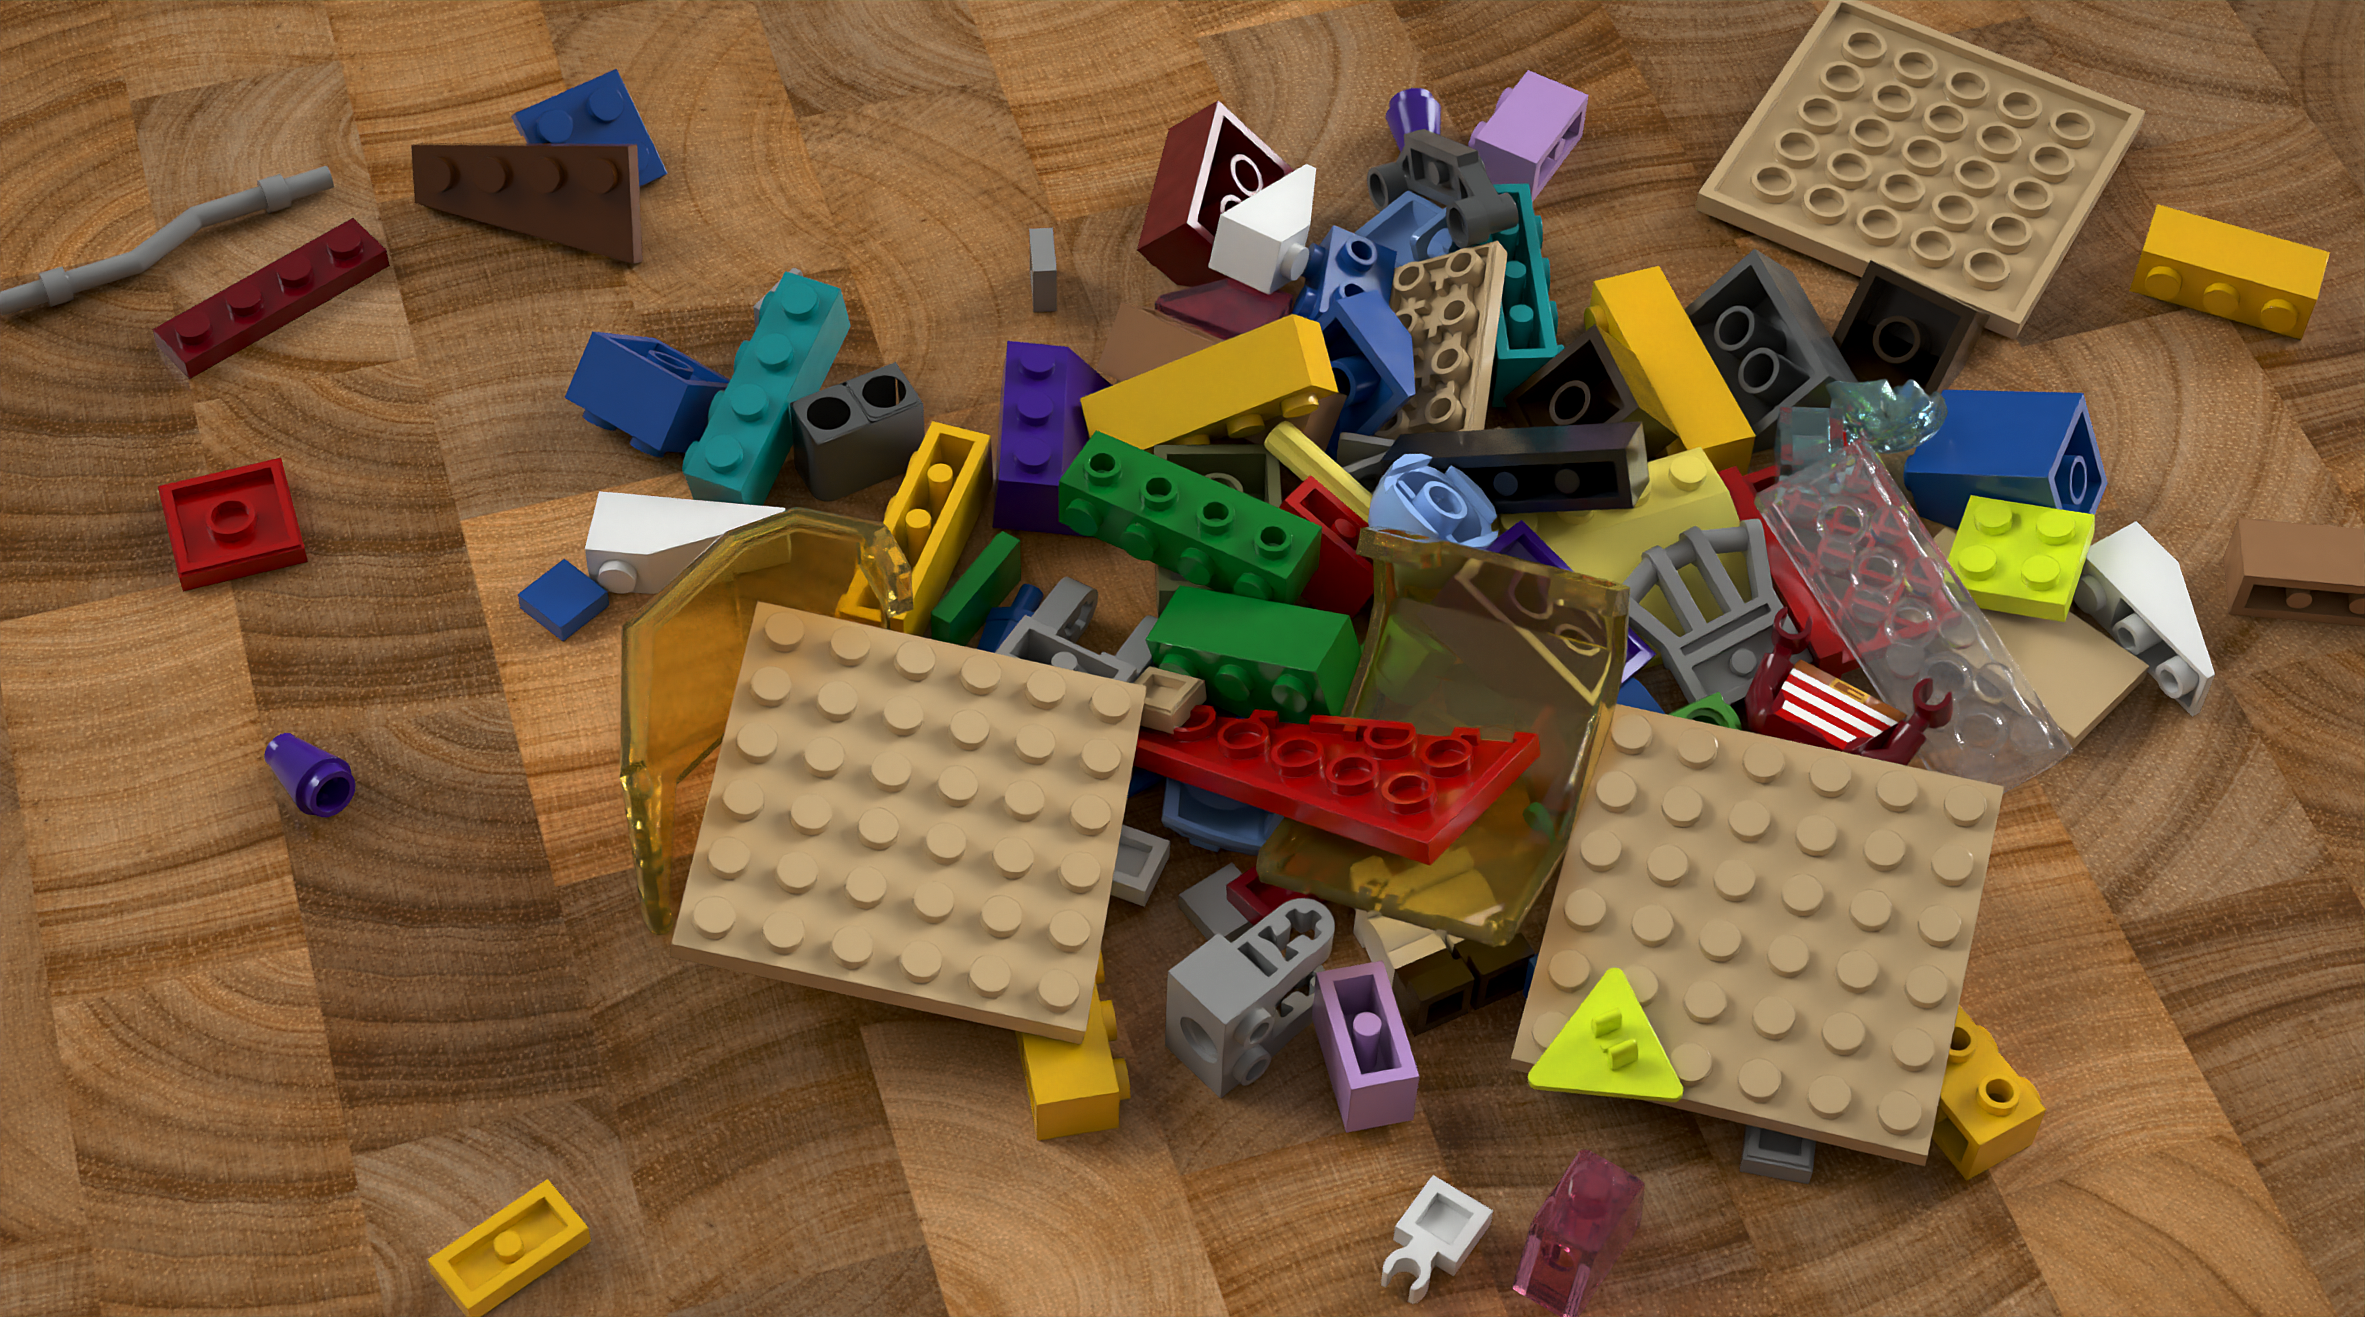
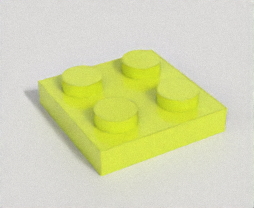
M1970 495L1939 582V589L1948 603L2065 622L2095 532V515Z

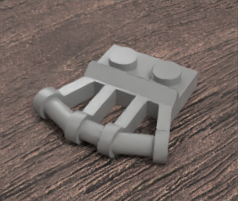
M1759 519L1742 520L1739 527L1701 530L1697 526L1691 527L1680 533L1678 542L1664 549L1657 545L1643 552L1641 555L1642 561L1619 588L1611 587L1601 598L1628 626L1661 653L1664 667L1666 670L1670 669L1689 704L1718 691L1724 702L1729 706L1745 700L1764 653H1772L1774 649L1771 639L1774 619L1777 612L1784 607L1773 590L1765 535ZM1742 552L1746 558L1752 596L1751 601L1744 603L1716 554ZM1690 563L1698 568L1724 614L1706 623L1677 572L1678 569ZM1655 584L1663 592L1683 627L1685 635L1678 637L1639 604ZM1787 614L1783 630L1790 634H1798L1797 629ZM1807 647L1801 653L1792 655L1790 658V662L1794 665L1800 659L1809 664L1814 661Z

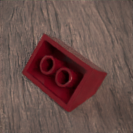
M1216 101L1169 128L1137 251L1176 285L1259 297L1265 294L1209 268L1217 227L1222 213L1295 170L1221 102Z

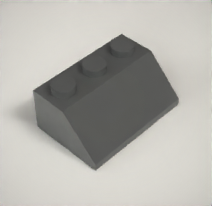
M1753 249L1684 309L1756 435L1752 453L1823 436L1867 399V396L1794 273L1756 249Z

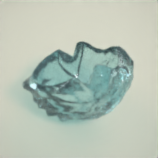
M1887 379L1870 382L1834 381L1826 385V389L1832 398L1830 407L1832 408V417L1837 419V430L1846 432L1848 445L1858 446L1865 451L1892 454L1920 446L1937 433L1948 414L1945 400L1939 392L1934 391L1929 396L1911 379L1904 386L1898 385L1893 390L1890 388Z

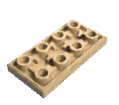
M1498 241L1472 248H1462L1453 253L1419 262H1409L1404 266L1394 268L1389 306L1412 336L1415 395L1372 437L1397 440L1400 434L1484 430L1508 254Z
M1946 527L1917 552L1938 587L1956 534ZM1904 565L1890 578L1900 581L1905 570ZM1911 580L1910 584L1916 586L1913 580ZM1875 590L1869 597L1866 609L1885 615L1893 596ZM1904 599L1895 616L1896 619L1916 625L1935 618L1929 607ZM1948 603L1959 620L1958 632L1920 646L2070 752L2145 679L2149 669V665L2070 611H2068L2065 622Z

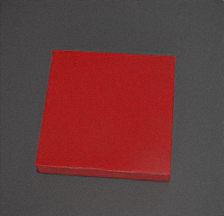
M281 458L158 486L183 592L308 562Z

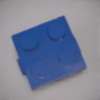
M617 68L516 112L511 116L520 136H524L527 143L637 144L639 187L668 174Z

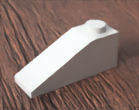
M1305 164L1222 213L1217 227L1209 268L1268 295L1288 282L1297 280L1303 273L1309 258V249L1305 247L1311 223L1316 168Z
M599 491L585 546L589 578L603 589L613 593L656 594L786 558L789 550L786 510L780 507Z

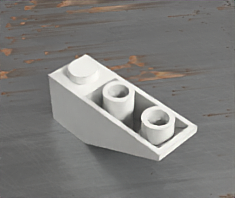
M2135 521L2089 547L2073 598L2078 607L2085 613L2090 614L2115 639L2118 645L2148 664L2149 669L2147 672L2158 682L2162 691L2167 696L2175 699L2193 717L2200 713L2215 673L2178 561Z

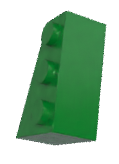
M1179 585L1145 639L1156 668L1205 680L1207 696L1205 702L1244 718H1250L1254 709L1278 711L1279 722L1309 725L1312 714L1371 719L1379 705L1349 615Z

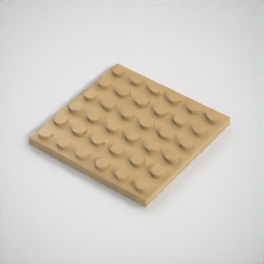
M1830 0L1698 192L1695 210L1859 277L1863 276L1870 260L1886 265L1990 315L1984 328L2016 340L2141 128L2146 111L1859 0Z
M758 601L671 944L670 957L1082 1044L1087 1028L1147 686Z
M1606 702L1514 1045L1511 1069L1529 1073L1606 971L1616 967L1621 969L1627 978L1683 1086V1096L1678 1102L1644 1101L1925 1166L2004 786Z

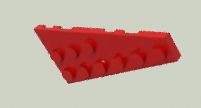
M1195 705L1190 711L1191 717L1181 727L1176 726L1173 730L1174 734L1140 726L1133 765L1430 866L1541 753L1539 733L1515 732L1512 738L1513 742L1481 739L1480 728L1455 726L1450 736L1416 734V728L1409 722L1312 714L1308 725L1279 722L1278 711L1254 709L1250 718L1237 719L1217 717L1213 706Z

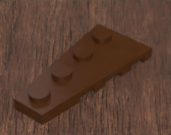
M418 143L411 145L416 204L632 264L643 261L637 144Z

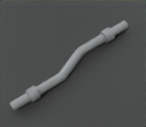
M324 166L284 179L281 174L258 180V187L190 207L130 252L69 271H64L63 267H58L39 273V280L1 291L0 314L1 316L45 302H48L50 307L74 300V293L142 273L201 228L266 209L268 214L292 207V200L334 188L331 173L328 167Z

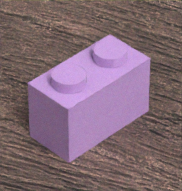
M1529 70L1514 89L1507 87L1497 102L1493 116L1487 123L1484 121L1478 123L1468 144V147L1478 150V155L1485 165L1486 174L1491 183H1529L1533 202L1581 139L1588 95Z
M1383 960L1316 972L1312 1020L1346 1133L1413 1120L1419 1073Z

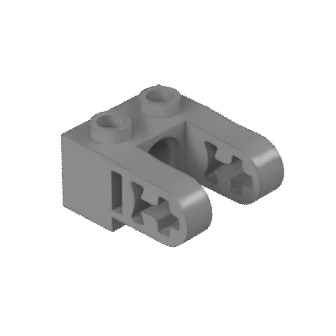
M1064 577L1031 617L1023 616L995 653L1134 683L1149 666L1156 668L1145 639L1159 618L1147 615L1115 656L1104 651L1101 655H1098L1075 644L1088 627L1094 615L1098 601V591L1070 577Z
M1305 898L1290 900L1282 904L1234 942L1230 943L1222 934L1218 933L1168 971L1165 1046L1219 1098H1222L1240 1083L1246 1086L1256 1081L1269 1066L1271 1058L1293 1037L1313 1022L1312 1009L1316 972L1326 971L1321 964L1328 959L1333 946L1335 924L1331 912L1323 904L1315 900ZM1294 928L1298 932L1304 933L1309 929H1313L1315 931L1314 940L1301 935L1290 942V930ZM1286 948V956L1283 958L1281 951ZM1305 984L1310 987L1309 996L1307 997L1297 991L1285 999V994L1292 988L1299 989ZM1281 1004V1015L1279 1016L1276 1007Z

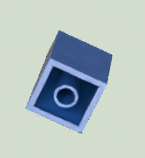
M1943 389L1933 413L1928 414L1924 420L1922 437L1914 454L1909 455L1906 459L1903 473L1905 487L1908 491H1912L1919 516L1956 530L1959 529L1970 495L2095 515L2108 484L2084 393Z

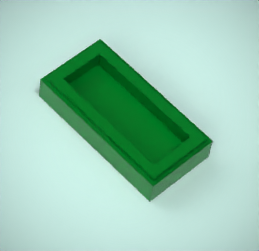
M1003 531L994 537L931 611L933 640L960 646L967 645L985 623L990 610L993 607H999L1020 582L1021 540Z

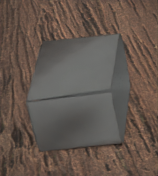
M896 362L790 403L795 469L811 494L821 501L829 502L840 499L907 472L912 454L918 451L925 437L923 402ZM896 379H897L898 400H899V404H897V405H896Z

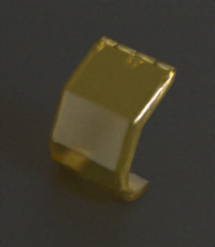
M794 507L728 530L622 625L620 782L642 918L647 929L654 935H663L670 932L674 924L669 906L677 785L723 741L757 602L760 601L891 630V617L913 610L912 575L910 564L892 533L883 522Z
M1382 526L1361 528L1356 554L1373 558L1374 604L1364 650L1340 717L1409 722L1416 728V734L1450 736L1455 726L1480 728L1481 739L1513 742L1512 738L1515 732L1539 733L1541 755L1430 866L1284 817L1259 850L1256 862L1259 880L1263 883L1302 894L1313 893L1317 895V898L1366 912L1377 911L1384 917L1436 931L1441 929L1446 931L1448 935L1490 947L1505 946L1513 940L1563 861L1591 786L1613 721L1627 660L1630 587L1614 581L1406 530Z

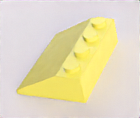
M1697 447L1647 462L1650 481L1634 508L1497 514V518L1491 524L1492 532L1499 530L1497 536L1499 537L1520 520H1523L1602 598L1611 587L1619 588L1642 561V553L1658 545L1664 549L1678 542L1680 533L1694 526L1701 530L1739 527L1740 520L1729 490L1703 449ZM1742 552L1716 554L1744 603L1751 601L1752 596L1746 558ZM1690 563L1677 570L1706 623L1724 615L1696 566ZM1655 584L1639 604L1678 637L1685 635L1683 627L1663 592ZM1634 631L1656 653L1643 669L1662 664L1661 653Z

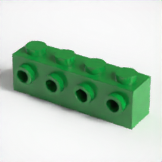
M1097 430L1059 480V522L1069 526L1081 535L1093 536L1123 549L1136 559L1148 560L1178 573L1193 584L1205 585L1222 593L1294 605L1319 568L1322 526Z

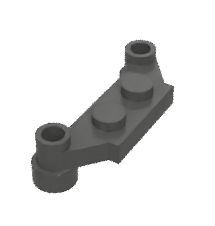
M1426 129L1403 134L1405 146L1396 162L1372 167L1368 171V191L1374 206L1380 212L1408 190L1419 196L1424 195L1447 205V227L1452 240L1459 248H1467L1484 243L1488 240L1490 234L1514 228L1518 224V210L1515 201L1508 193L1498 195L1486 174L1485 165L1478 155V150Z

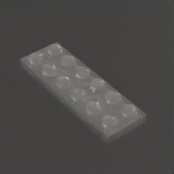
M1865 436L1757 493L1754 501L1755 506L1883 702L1907 714L1906 722H1908L1914 714L1913 689L1922 679H1933L1934 690L1930 699L1925 703L1927 705L1941 703L1946 694L1952 691V718L1943 727L1936 729L1927 728L1923 733L1927 740L1917 752L1929 771L2004 786V794L2069 758L2074 749Z

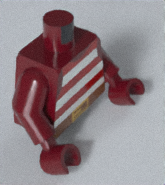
M1788 607L1780 609L1775 615L1771 635L1774 649L1772 653H1764L1745 699L1748 728L1751 733L1908 766L1926 742L1927 737L1923 734L1926 729H1936L1945 726L1953 715L1952 691H1949L1944 700L1937 705L1925 704L1930 699L1934 690L1933 679L1931 678L1922 679L1915 685L1912 695L1914 714L1906 722L1907 714L1801 659L1794 665L1790 662V658L1792 655L1801 653L1808 646L1813 621L1811 616H1809L1802 632L1798 634L1787 633L1783 630V625L1787 617Z

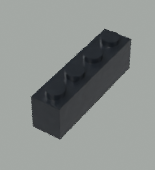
M1642 422L1400 434L1380 460L1382 475L1386 473L1394 461L1404 454H1425L1433 458L1427 466L1435 468L1442 473H1445L1452 465L1462 471L1482 489L1494 506L1496 514L1634 508L1650 481Z

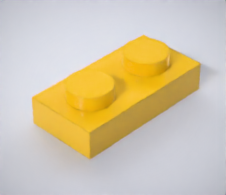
M547 1179L437 1252L427 1261L431 1274L466 1317H481L590 1243L591 1237L588 1226Z

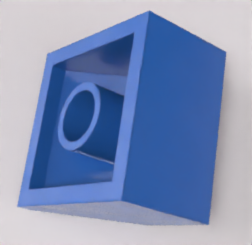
M1377 289L1336 300L1316 320L1321 326L1338 392L1347 395L1325 451L1335 462H1337L1339 436L1342 432L1373 436L1415 395L1412 336Z
M592 331L564 398L584 408L585 411L582 417L588 422L610 431H616L619 428L632 435L630 444L646 454L663 458L666 452L686 453L692 442L700 441L709 424L708 414L712 400L718 391L726 390L730 379L656 338Z

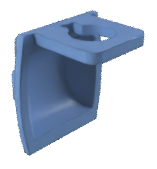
M1409 190L1354 233L1397 251L1395 268L1404 266L1409 262H1419L1462 249L1454 243L1450 236L1446 222V208L1442 209Z
M1166 777L1161 819L1165 828H1170L1179 835L1189 838V843L1214 852H1218L1220 848L1250 856H1261L1271 852L1274 837L1284 816Z

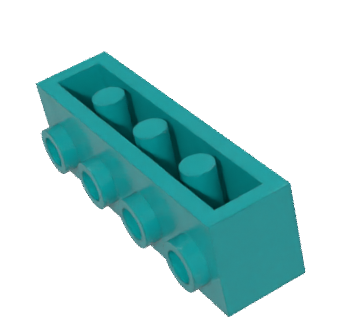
M1529 183L1493 184L1498 195L1508 193L1515 201L1518 210V224L1514 228L1490 234L1486 242L1470 247L1498 241L1508 253L1489 389L1492 407H1506L1503 398L1564 349L1563 345H1557L1556 342L1558 330L1556 301H1549L1550 264L1549 259L1542 258L1541 255L1543 225L1541 216L1534 215Z
M785 271L776 290L769 291L765 295L759 311V324L751 340H745L740 345L734 360V374L726 390L718 391L712 400L707 428L700 441L692 442L685 454L682 471L693 500L763 506L793 445L790 403L820 390L851 327L841 288Z

